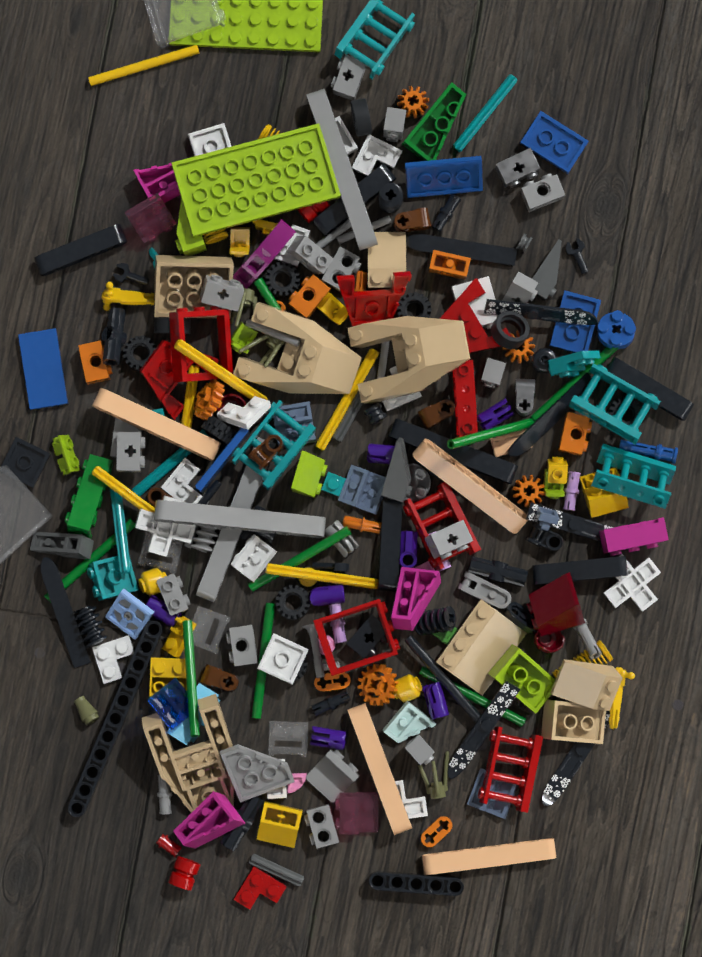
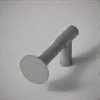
M315 625L302 626V628L308 631L310 636L316 678L325 677L324 671L329 670L327 663L323 664ZM335 661L337 668H339L340 663Z

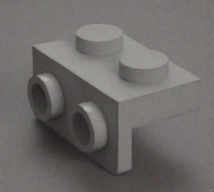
M173 573L157 580L171 616L189 610L188 605H191L187 594L183 595L181 587L184 586L180 576L176 577Z

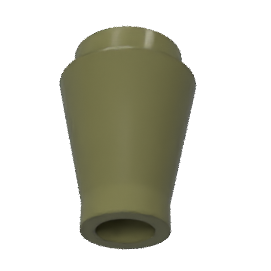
M84 696L74 701L81 721L86 726L93 724L100 718L99 712Z

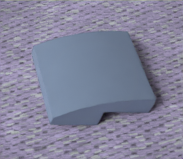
M309 401L285 405L280 408L300 425H305L306 427L310 423L313 425ZM275 415L273 417L275 429L290 441L296 442L300 437L298 432ZM315 433L307 443L316 442Z
M351 465L338 501L376 515L383 499L381 494L386 477Z
M480 768L467 805L506 819L511 803L488 799L487 804L479 803L478 791L483 785L486 771ZM492 779L490 791L514 796L518 785Z

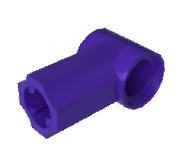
M401 531L399 559L401 567L414 568L416 566L418 532ZM411 556L414 562L407 566L403 563V558Z

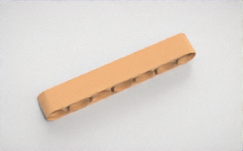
M103 388L99 389L92 404L94 408L210 461H214L221 445L219 441Z
M424 439L412 453L413 457L420 464L510 532L517 534L527 523V514L432 441Z
M366 703L348 709L347 711L394 835L412 829Z
M554 838L421 855L424 875L557 858Z

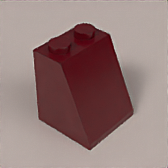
M570 572L528 595L530 603H527L530 614L534 613L535 617L531 619L534 630H539L540 636L585 624Z

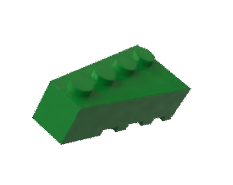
M451 82L402 142V145L422 161L436 160L466 93Z
M90 454L88 460L85 459L82 467L84 474L83 477H79L76 488H79L77 495L74 494L71 500L72 510L67 512L65 518L68 534H82L90 539L92 538L90 528L96 525L98 515L96 510L101 507L104 496L102 492L107 487L106 484L92 475V471L96 466H99L111 474L112 460Z

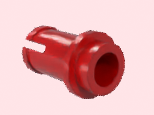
M164 834L156 842L159 845L158 848L162 847L174 857L182 848L169 839L168 835L165 836Z

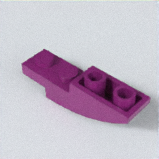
M281 219L235 272L233 279L241 282L243 287L247 289L277 256L296 231Z

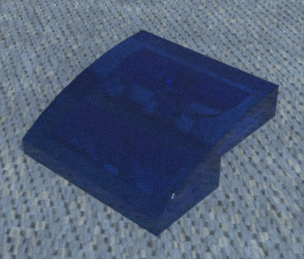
M176 677L147 699V702L171 731L189 717L187 691Z

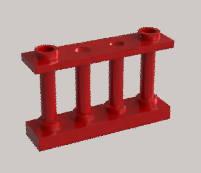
M473 360L466 361L452 371L457 438L478 432Z
M445 482L437 486L438 490L436 493L413 503L411 498L403 502L404 512L407 516H410L430 557L429 563L436 571L444 568L442 562L464 551L472 555L481 550L451 487ZM439 499L444 501L446 505L445 510L421 521L416 510ZM448 516L452 517L454 523L464 520L473 539L472 542L467 544L469 548L460 552L457 549L451 551L452 555L445 559H441V557L434 559L424 539L429 536L425 527Z
M495 726L489 737L491 746L483 785L478 791L479 803L487 804L488 799L515 804L517 807L516 811L528 813L543 736L531 734V738H519L501 734L503 727ZM500 741L526 747L528 749L527 757L520 758L498 753ZM496 760L522 766L524 768L523 776L516 777L494 772ZM492 779L519 785L521 787L519 795L511 796L490 791Z

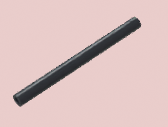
M412 635L407 637L404 642L476 723L481 716L477 709Z

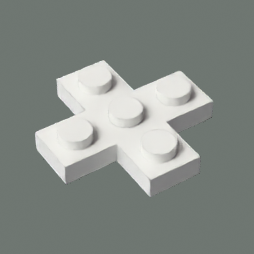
M165 495L163 497V500L183 502L182 500ZM144 509L139 510L135 523V528L152 532L147 551L166 557L172 538L191 544L196 527L195 525L154 521V512Z
M647 558L635 569L626 560L628 576L615 577L618 582L603 594L614 608L631 597L643 612L658 600L646 584L661 572L650 558Z

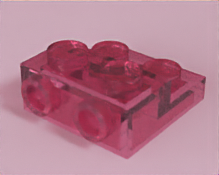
M158 193L125 212L144 243L154 241L157 235L164 231L172 230L173 226L177 224Z
M340 793V799H336V810H340V817H336V829H340V834L378 832V793Z

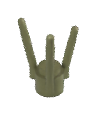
M244 288L238 312H232L230 324H233L236 317L235 327H238L243 306L250 307L253 304L254 312L258 297L254 296L255 291Z
M265 334L241 348L239 353L267 339L266 344L270 349L259 362L262 364L265 362L264 367L266 368L285 342Z
M449 751L445 753L443 784L442 781H438L435 761L431 762L434 782L430 784L422 765L418 766L427 794H430L431 799L446 797L445 791H448Z

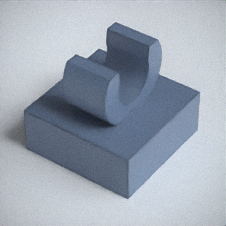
M538 506L536 514L538 520H540L539 525L542 530L548 531L551 523L557 525L559 520L558 513L555 510Z

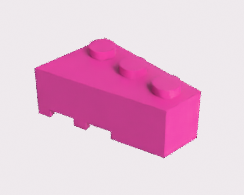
M171 163L159 167L157 165L151 166V168L143 170H133L154 209L180 195Z
M664 517L599 531L604 554L610 553V556L622 554L621 550L628 549L629 552L639 551L641 546H647V549L658 547V543L669 540Z
M401 567L391 616L394 629L413 631L441 584L439 571Z
M213 791L173 832L184 846L195 849L245 824V822L225 795Z

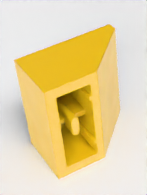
M610 468V474L620 476L617 468ZM596 472L580 476L585 501L592 518L629 508L627 497L591 486Z
M151 658L149 696L187 698L185 659Z
M265 801L257 840L294 848L303 810Z

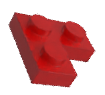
M254 866L234 900L249 910L260 893L277 903L287 886Z

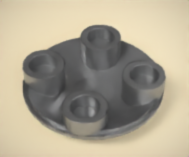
M408 464L411 475L410 486L413 487L409 498L412 501H417L427 495L430 490L431 480L428 472L423 467L417 464Z

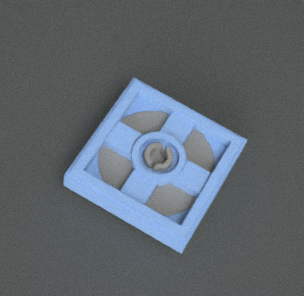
M123 589L105 618L136 640L154 611Z

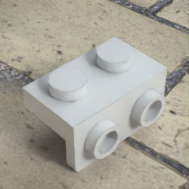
M253 534L246 541L242 550L235 555L231 565L255 582L277 551Z

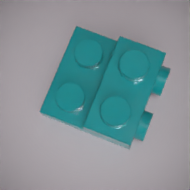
M580 351L548 360L549 373L551 376L559 375V378L578 376L580 371L586 370L585 365L593 364L595 359L601 358L600 352Z
M118 556L89 564L87 574L90 579H93L94 586L92 587V592L95 598L98 597V600L101 601L117 597L123 589L129 593L139 590L131 560V572L120 573Z

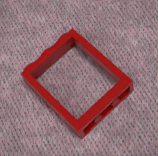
M210 306V310H205V307H193V311H188V308H176V312L169 313L174 382L219 379L210 372L187 373L186 356L174 348L177 340L185 341V317L217 316L220 366L233 374L229 309H222L217 306Z
M380 599L313 621L331 676L398 654L397 650H400L397 638L393 639L391 632L394 631L391 620L387 621L385 613H388L385 601L381 602ZM376 607L391 651L337 668L323 624Z

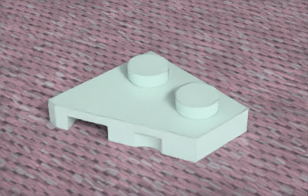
M407 701L383 728V732L397 743H400L409 736L419 734L425 728L434 727L436 723Z

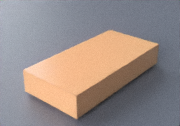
M527 429L490 439L494 456L507 455L511 445Z

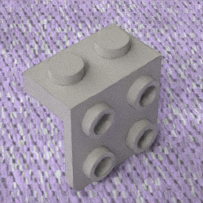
M331 749L307 774L306 779L330 802H335L359 777L357 774L359 770L351 762L346 764L342 760L344 756L338 750L333 752Z

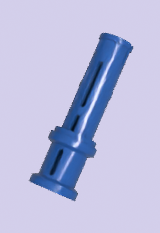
M621 439L619 449L653 457L658 461H669L672 464H675L678 453L677 447L672 449L663 447L662 444L652 446L636 443L635 445L630 441Z

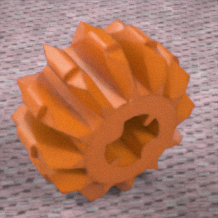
M409 86V92L403 89V95H398L400 101L397 102V107H402L401 109L407 111V118L410 117V114H413V118L416 119L417 112L423 116L424 111L422 109L428 110V105L425 103L429 102V98L424 97L426 95L425 91L419 93L420 87L413 91V87ZM415 99L416 103H414V105L411 106L410 101Z
M516 331L515 338L520 337L519 331ZM530 337L522 344L523 351L502 347L503 350H509L505 357L512 355L511 362H514L515 357L518 358V364H521L523 357L527 362L529 360L527 354L530 356L534 354L533 351L529 350L535 348V344H529L533 338Z
M524 475L522 476L523 483L520 480H516V484L520 487H513L512 490L519 491V493L513 495V498L520 496L521 499L518 500V504H521L524 500V507L527 508L529 501L535 503V499L539 503L542 502L538 495L544 496L545 492L539 491V489L545 486L544 484L537 485L540 482L539 478L533 482V475H530L529 481H527ZM528 486L532 487L531 490H534V493H531L530 496L524 493V489H527Z

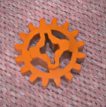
M210 380L197 393L196 406L193 408L196 417L207 420L209 416L212 417L217 408H220L222 404L221 399L225 391L223 389L224 385L221 382Z
M373 664V667L367 666V672H361L363 678H358V681L362 682L361 685L357 686V688L362 689L359 695L365 696L364 701L370 702V705L376 706L377 704V706H383V703L389 704V698H395L393 692L398 691L395 685L399 684V681H394L397 674L391 673L392 668H386L384 664Z

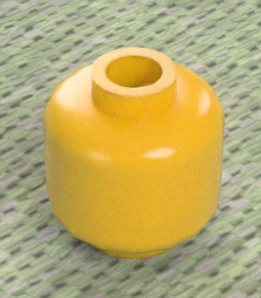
M158 568L142 572L140 579H138L141 591L149 596L160 593L157 580L167 576L166 573L161 572Z
M408 674L395 680L399 681V684L395 685L398 691L393 692L396 699L399 698L402 702H407L420 696L422 685L418 677Z

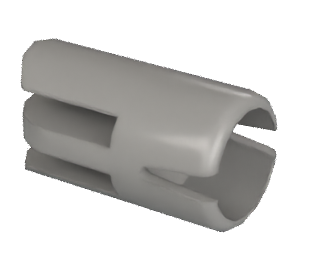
M336 520L325 529V535L329 537L344 528V526ZM351 535L334 544L344 558L348 556V553H352L354 549L359 547Z

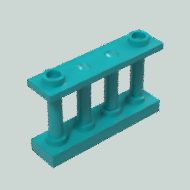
M370 0L336 47L334 54L339 59L344 54H349L370 67L372 70L369 78L372 80L376 74L379 76L385 67L383 64L406 31L410 32L415 25V22H413L414 13H411L406 20L383 5L384 2L382 0ZM374 11H380L402 25V28L396 34L374 20L372 14ZM365 25H369L390 38L392 42L385 48L365 35L362 28ZM359 39L382 54V56L376 63L354 49L352 42Z
M593 363L590 369V373L593 374L592 379L581 396H573L569 407L636 445L642 434L639 432V426L649 409L653 408L656 410L661 401L655 395L647 394L608 372L604 366ZM602 379L609 383L610 386L599 405L594 406L588 403V399L599 380ZM618 388L627 393L616 414L611 416L606 413L605 408ZM635 398L644 404L632 425H627L622 422V417Z
M280 400L277 404L275 402L271 404V408L267 410L269 414L244 446L242 448L238 447L232 454V463L236 465L240 460L263 477V487L267 490L272 488L316 431V427L311 423L307 427L305 425L302 426L280 409L283 402ZM275 415L298 432L300 437L296 442L290 441L268 424ZM263 430L269 435H278L288 451L284 457L277 455L273 458L272 461L275 462L274 465L276 467L272 472H267L265 469L261 471L257 463L245 455L251 445L256 448L261 444L257 437Z
M602 444L597 458V463L603 464L602 471H596L591 486L666 509L671 492L665 491V485H670L676 471V466ZM610 467L620 469L621 475L610 474ZM629 472L639 475V482L629 480ZM647 478L658 481L657 488L646 485Z

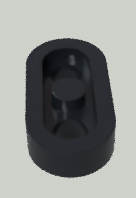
M511 602L506 607L505 615L511 622L526 633L534 634L537 631L534 630L531 620L535 618L534 614H530L529 610L517 602Z

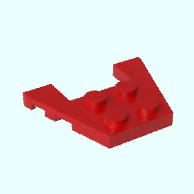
M410 271L393 272L392 289L354 292V275L336 276L352 326L392 319L399 306L398 302L406 291L405 287L408 281L410 282L412 275Z
M477 278L472 281L440 318L464 322L469 353L501 347L494 341L492 336H487L469 305L470 302L486 293ZM507 328L502 329L506 335L511 337Z
M162 340L140 369V372L170 417L175 420L184 408V405L170 395L178 382L173 381L171 342ZM204 354L214 362L218 363L219 359ZM186 356L188 370L195 362ZM195 363L197 366H199V367H200L201 369H203L205 372H209V371H207L206 369H204L203 367H201L200 365H198L197 363Z

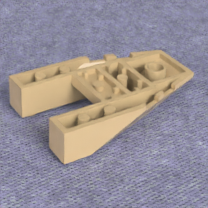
M261 302L256 303L251 321L300 339V344L297 347L286 342L278 368L271 366L265 368L262 363L245 357H239L233 375L286 393L350 394L362 359L361 356L340 342L315 321Z
M403 316L348 328L351 347L364 348L392 340L398 374L358 384L361 403L373 404L423 391L425 387L438 381L443 375L453 371L470 359L463 321Z
M216 694L197 700L210 740L174 751L160 712L142 717L143 730L161 778L180 797L182 803L191 813L213 791L225 795L234 807V786L220 755L221 750L232 747L233 744Z

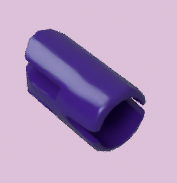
M506 398L477 415L478 421L483 422L481 426L484 430L491 429L515 415L513 411L505 414L511 409L510 405L498 409L508 402Z
M369 444L367 461L369 463L390 464L395 446Z
M342 584L316 587L310 592V601L314 606L345 603L344 587Z
M152 595L146 603V606L154 611L152 616L170 627L175 624V618L180 617L182 613L171 616L165 601L155 595Z
M436 682L423 686L422 689L430 718L433 720L449 715L441 683Z
M312 726L314 733H311V739L313 740L310 741V745L338 750L344 749L346 731Z

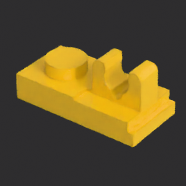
M185 616L175 618L177 622L174 627L170 628L172 632L162 648L177 658L181 656L184 650L182 621L190 620ZM192 621V628L194 630L197 624Z

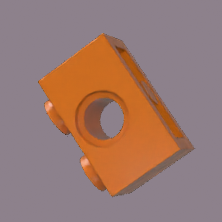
M433 250L429 272L466 280L471 258Z
M314 274L311 277L307 276L301 283L303 287L299 292L294 291L289 297V306L307 319L317 309L318 304L327 293L331 292V288ZM306 292H312L314 298L307 301L303 298V295Z
M102 341L78 345L86 383L89 385L111 380L110 375L113 374L112 367L103 364L104 345ZM96 357L101 358V364L98 367H93L91 364L92 360Z
M570 412L566 413L558 451L581 456L582 452H586L588 441L585 438L587 433L590 434L592 422H589L590 419L588 417ZM574 429L579 430L581 433L580 439H573L571 431Z

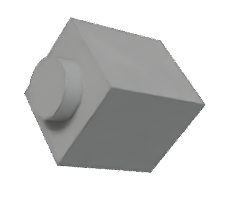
M487 358L480 381L484 383L483 386L492 389L495 386L499 387L506 363Z

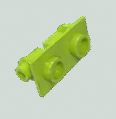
M59 435L53 438L52 445L56 456L63 455V458L57 459L60 471L64 475L80 471L79 460L75 456L73 441L69 435Z

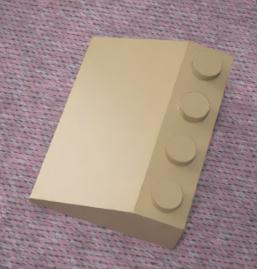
M155 255L154 317H169V313L176 312V308H188V311H193V307H205V310H210V306L213 305L201 303L200 300L205 276L218 275L227 281L233 279L234 264L232 257ZM201 316V317H185V318H217V316Z
M480 599L436 663L483 696L494 680L488 672L512 644L518 647L527 633Z

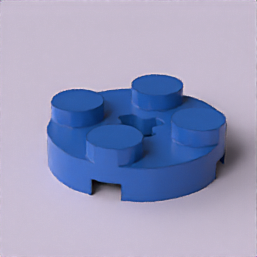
M619 310L604 315L597 327L599 341L611 349L612 347L623 349L629 346L634 339L636 331L633 320ZM614 327L620 329L619 334L617 332H612Z

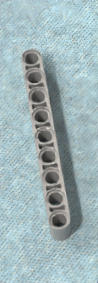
M325 89L306 94L315 123L320 124L341 198L359 250L378 245Z
M261 437L257 438V440L261 443L265 440ZM270 441L269 447L275 449L276 443ZM247 465L230 507L252 508L263 477ZM221 529L196 596L211 602L215 601L243 530Z
M156 500L154 521L274 534L276 532V534L311 538H324L326 518L319 516L167 500Z

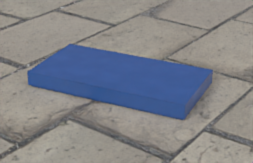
M481 156L405 163L407 198L483 191Z
M57 329L18 334L30 410L68 404Z
M241 428L195 485L196 489L202 494L230 460L234 451L250 435L249 430Z

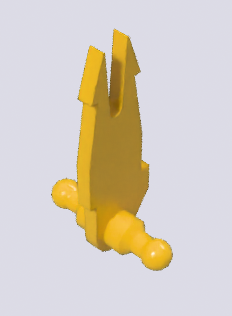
M112 282L106 283V289L102 292L101 296L104 303L103 309L106 311L111 308L110 304L112 302L125 305H154V293L149 294L113 288Z
M621 667L615 668L623 678L610 708V729H617L625 679L632 680L635 678L633 672L628 673Z

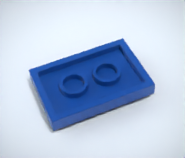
M540 111L520 144L527 149L531 148L532 152L568 174L589 141Z
M564 290L560 308L587 311L597 318L601 300ZM556 322L550 347L573 353L588 351L595 325Z

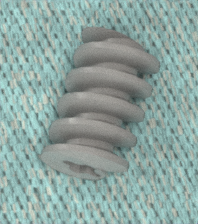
M198 526L201 530L194 531L198 537H192L196 544H190L189 547L204 553L213 551V548L209 545L216 544L212 537H218L219 535L215 530H221V528Z

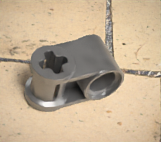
M516 379V411L520 416H528L532 412L535 396V379ZM523 402H526V405L530 406L527 407L526 411H524L522 407H519L522 406Z

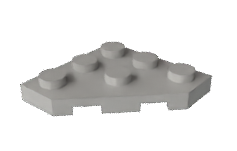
M239 744L220 751L240 802L295 782L289 765L285 761Z

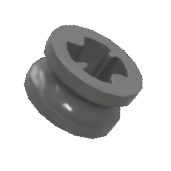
M525 233L517 246V249L521 248L524 253L533 239L532 237L528 238Z

